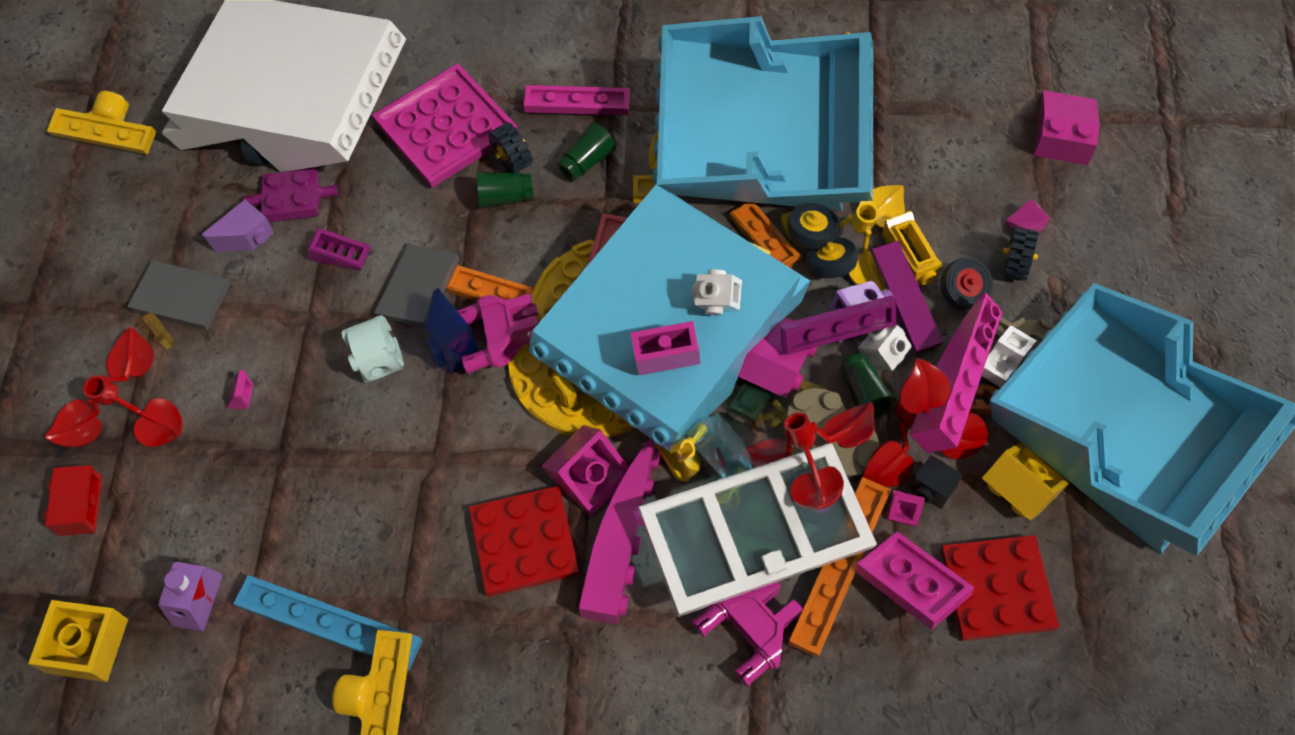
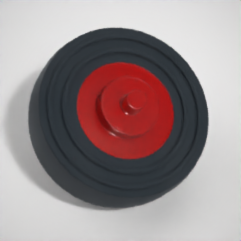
M973 258L955 260L944 269L941 275L940 288L942 295L955 308L969 310L981 294L987 293L990 296L992 292L993 282L988 268L979 260Z

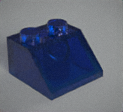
M435 289L432 294L425 324L429 338L425 341L433 352L431 357L440 369L445 367L450 374H453L464 366L462 356L478 352L471 327L440 289Z

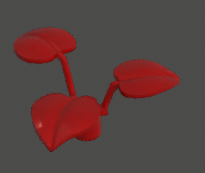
M129 327L119 337L108 356L106 366L111 377L107 375H94L88 378L83 386V392L88 397V400L77 399L66 404L58 413L51 429L46 433V439L64 447H82L90 444L102 431V423L96 417L100 414L98 403L110 405L114 402L141 416L134 424L135 438L141 444L148 447H159L178 438L183 429V419L179 409L172 402L162 398H155L149 401L145 411H142L118 397V388L113 382H127L130 376L141 377L151 368L154 361L153 348L134 328Z
M915 359L911 372L901 387L899 400L894 407L895 415L901 420L898 423V427L901 431L903 445L901 447L896 441H888L880 445L869 458L862 474L863 478L884 487H893L904 482L911 474L914 461L906 453L909 450L906 428H912L916 414L921 412L928 414L930 408L943 406L951 392L948 378L935 365L922 359ZM969 412L958 447L941 450V452L951 459H965L979 452L989 437L986 424L982 418Z
M873 403L862 404L837 414L826 422L823 431L817 427L816 422L810 423L805 413H793L784 421L786 441L777 438L769 439L750 447L738 448L739 460L745 471L791 456L792 445L803 450L812 473L802 474L795 479L791 485V496L800 507L812 510L827 508L834 504L841 496L844 480L840 471L833 466H827L817 471L809 450L814 444L815 433L828 443L836 441L842 448H852L863 444L871 437L874 431Z

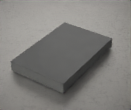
M408 244L374 314L376 316L383 315L389 321L427 328L460 260L458 254Z
M152 260L127 307L131 312L208 331L231 283L227 278Z

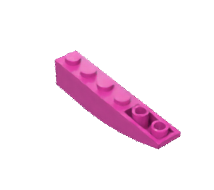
M987 293L981 294L965 316L936 365L950 382L951 392L947 402L941 407L930 408L928 414L923 412L916 414L910 436L927 453L958 447L1003 313Z
M649 439L630 465L603 517L592 549L580 601L579 611L581 618L618 625L620 615L626 616L629 596H625L627 584L632 585L634 581L636 566H631L633 555H639L642 537L638 536L640 525L644 526L638 513V507L644 505L646 497L651 498L654 479H650L652 469L657 470L660 459V452L656 451L653 439Z

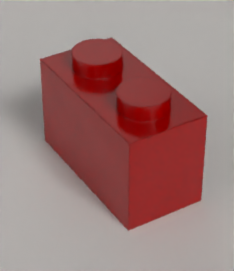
M91 465L53 468L52 479L48 483V493L50 496L48 508L44 511L45 526L58 536L96 533L102 476Z

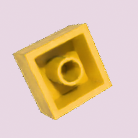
M51 600L28 664L45 674L108 682L128 619L113 608Z

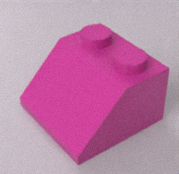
M586 425L578 429L541 466L553 482L560 486V489L591 516L615 493L629 469V466L600 429Z

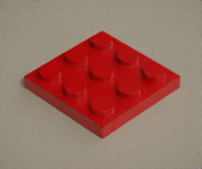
M560 486L469 507L487 597L580 575Z
M1036 535L942 546L940 551L944 566L974 587L972 595L954 610L961 642L1056 631L1059 628Z

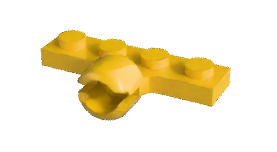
M109 91L98 93L93 108L89 113L56 108L47 132L55 137L146 155L149 153L157 131L151 126L125 122L124 119L129 103L124 100V97Z
M377 630L369 675L357 676L346 674L337 680L332 694L333 708L337 714L359 717L362 722L360 735L398 734L413 634Z

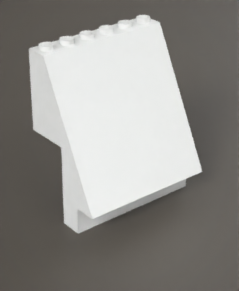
M225 0L162 109V112L170 118L162 134L180 150L244 138L280 172L347 162L406 38L390 20L275 0Z

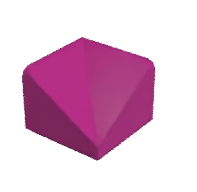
M1030 200L1011 215L1005 223L1012 230L1016 226L1035 230L1039 233L1045 229L1050 217L1034 200Z

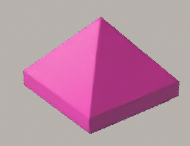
M894 490L887 519L917 526L925 498Z

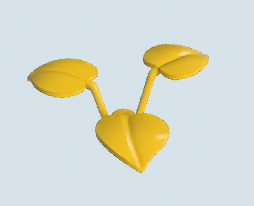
M888 185L873 189V201L859 202L854 215L849 214L846 219L839 222L838 229L851 223L852 228L856 232L864 233L863 254H858L856 267L848 273L856 285L872 281L880 291L886 290L871 251H868V244L874 224L884 228L886 219L905 213L903 185ZM789 212L782 215L781 222L785 233L791 239L787 229L788 219L791 214ZM794 242L796 245H798V246H800V247H802V248L808 249V248L803 247V246L797 244L796 242Z

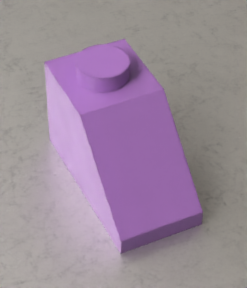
M244 200L202 233V235L214 252L254 250L257 246L266 242L274 232L267 218L247 200Z

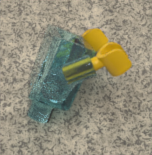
M720 414L699 419L685 435L686 440L670 447L671 454L680 451L681 457L678 462H682L695 455L694 446H696L697 450L722 478L755 468L743 440ZM744 485L716 495L718 504H724L723 511L738 508L740 499L737 493L742 491Z

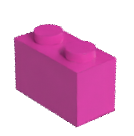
M693 321L631 332L639 376L701 364Z

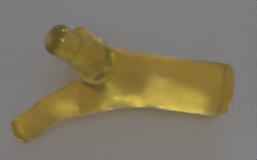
M778 400L773 402L778 412L758 415L759 421L772 420L770 422L771 427L784 423L787 410L781 406Z

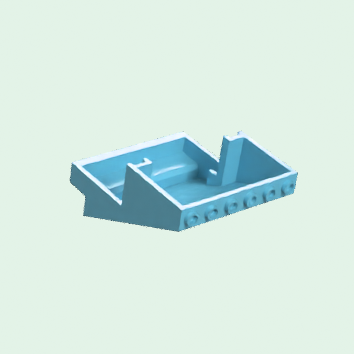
M761 16L662 25V36L658 37L661 62L657 63L660 88L656 90L659 114L655 116V127L658 131V141L654 143V153L657 158V168L653 170L655 185L674 195L796 207L805 203H817L828 207L830 210L843 211V202L873 201V40L871 32L771 41Z
M655 185L533 329L528 352L554 369L560 376L565 377L578 386L583 392L602 403L607 409L626 420L631 426L653 439L655 443L670 451L672 445L688 437L699 424L732 394L746 354L802 302L810 280L671 192ZM718 269L741 279L740 311H723V315L715 316L707 315L705 310L695 306L692 298V287L696 283L697 274H707L708 270ZM693 321L701 364L639 376L631 332Z
M1095 283L1086 292L1080 294L1076 304L1069 311L1064 312L1060 322L1053 330H1049L1045 334L1043 341L1038 347L1028 353L1023 364L1011 372L1008 381L1000 390L997 389L990 398L992 418L995 422L1160 555L1172 543L1198 556L1295 428L1294 402L1193 362V321Z

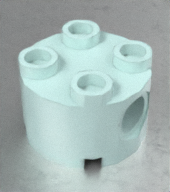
M383 315L342 330L344 342L348 347L350 346L352 354L348 355L350 365L355 372L360 371L365 383L402 370V366H404L396 337L392 338L389 333L392 329Z

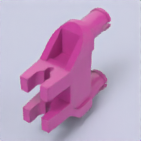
M530 293L510 300L493 295H485L477 300V304L454 311V317L459 328L483 320L485 328L486 349L462 356L466 372L470 374L491 365L496 368L505 366L513 360L523 345L530 343L532 331L538 325L535 316L539 315L536 303H533Z
M779 582L761 587L754 592H747L713 604L691 621L696 631L700 629L699 634L702 637H706L724 619L726 621L729 620L755 649V654L734 670L739 680L743 677L742 683L746 687H749L767 669L772 670L780 666L783 631L800 617V612L803 610L795 600H792L776 615L769 610L766 605L780 593L781 585Z

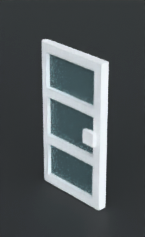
M832 443L810 449L817 471L827 466H833L840 471L844 480V488L839 499L824 509L812 510L800 507L791 496V485L795 479L802 474L812 473L804 452L638 507V513L678 617L864 552L877 545Z

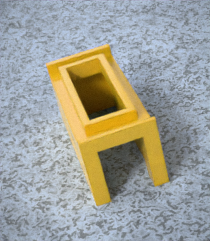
M908 211L886 219L882 232L886 243L890 244L899 241L918 285H928L938 278L943 263L939 262L916 224L912 212ZM901 229L908 235L922 262L917 261L900 232Z

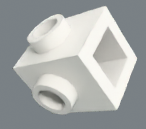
M718 269L708 270L707 274H697L696 283L692 287L694 305L705 310L707 315L720 316L723 315V311H740L742 280L733 274H726V271Z
M896 325L868 333V336L858 347V350L866 354L875 369L893 371L904 359L905 354L912 345L906 338L903 329Z

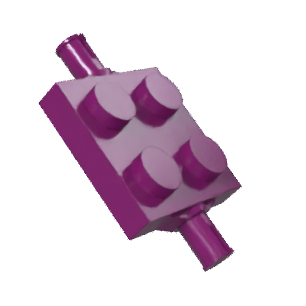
M317 168L263 174L260 194L243 196V201L247 200L252 206L261 205V213L267 218L268 222L319 216V204L322 198L338 196L337 185L320 187Z

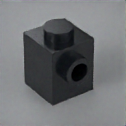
M930 455L925 464L919 461L912 471L910 477L914 481L910 490L916 496L925 498L924 502H931L942 509L957 488L963 474Z

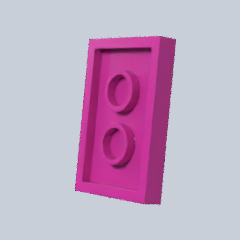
M898 531L859 561L855 570L856 573L931 630L972 595L974 589L972 585Z

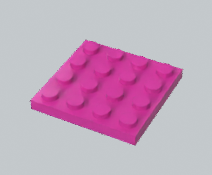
M459 63L372 115L375 124L431 188L492 151V145L489 143L488 138L490 131L506 122L513 124V127H516L518 130V126Z

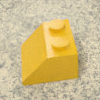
M1019 443L1006 450L982 477L988 483L987 487L992 493L999 497L1003 496L1012 504L1011 508L1016 514L1023 518H1028L1030 521L1039 515L1070 483L1069 480L1023 443Z

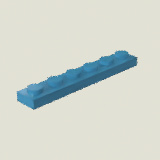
M250 575L247 576L233 603L239 609L372 658L377 630L407 633ZM415 635L412 636L408 671H410L423 642L421 637Z

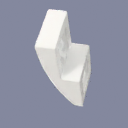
M1010 325L988 355L981 376L1001 388L1008 381L1011 372L1020 366L1036 340Z

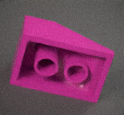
M1043 90L1034 156L1088 165L1098 143L1100 123L1097 100Z

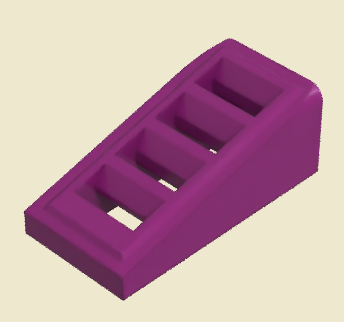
M317 228L308 248V259L361 271L371 246ZM323 244L328 245L326 250L322 249ZM333 247H338L336 253L332 252ZM344 249H349L347 256H342ZM355 251L360 252L357 260L352 259Z

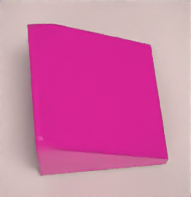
M239 370L231 383L227 401L228 409H248L253 383L244 370Z

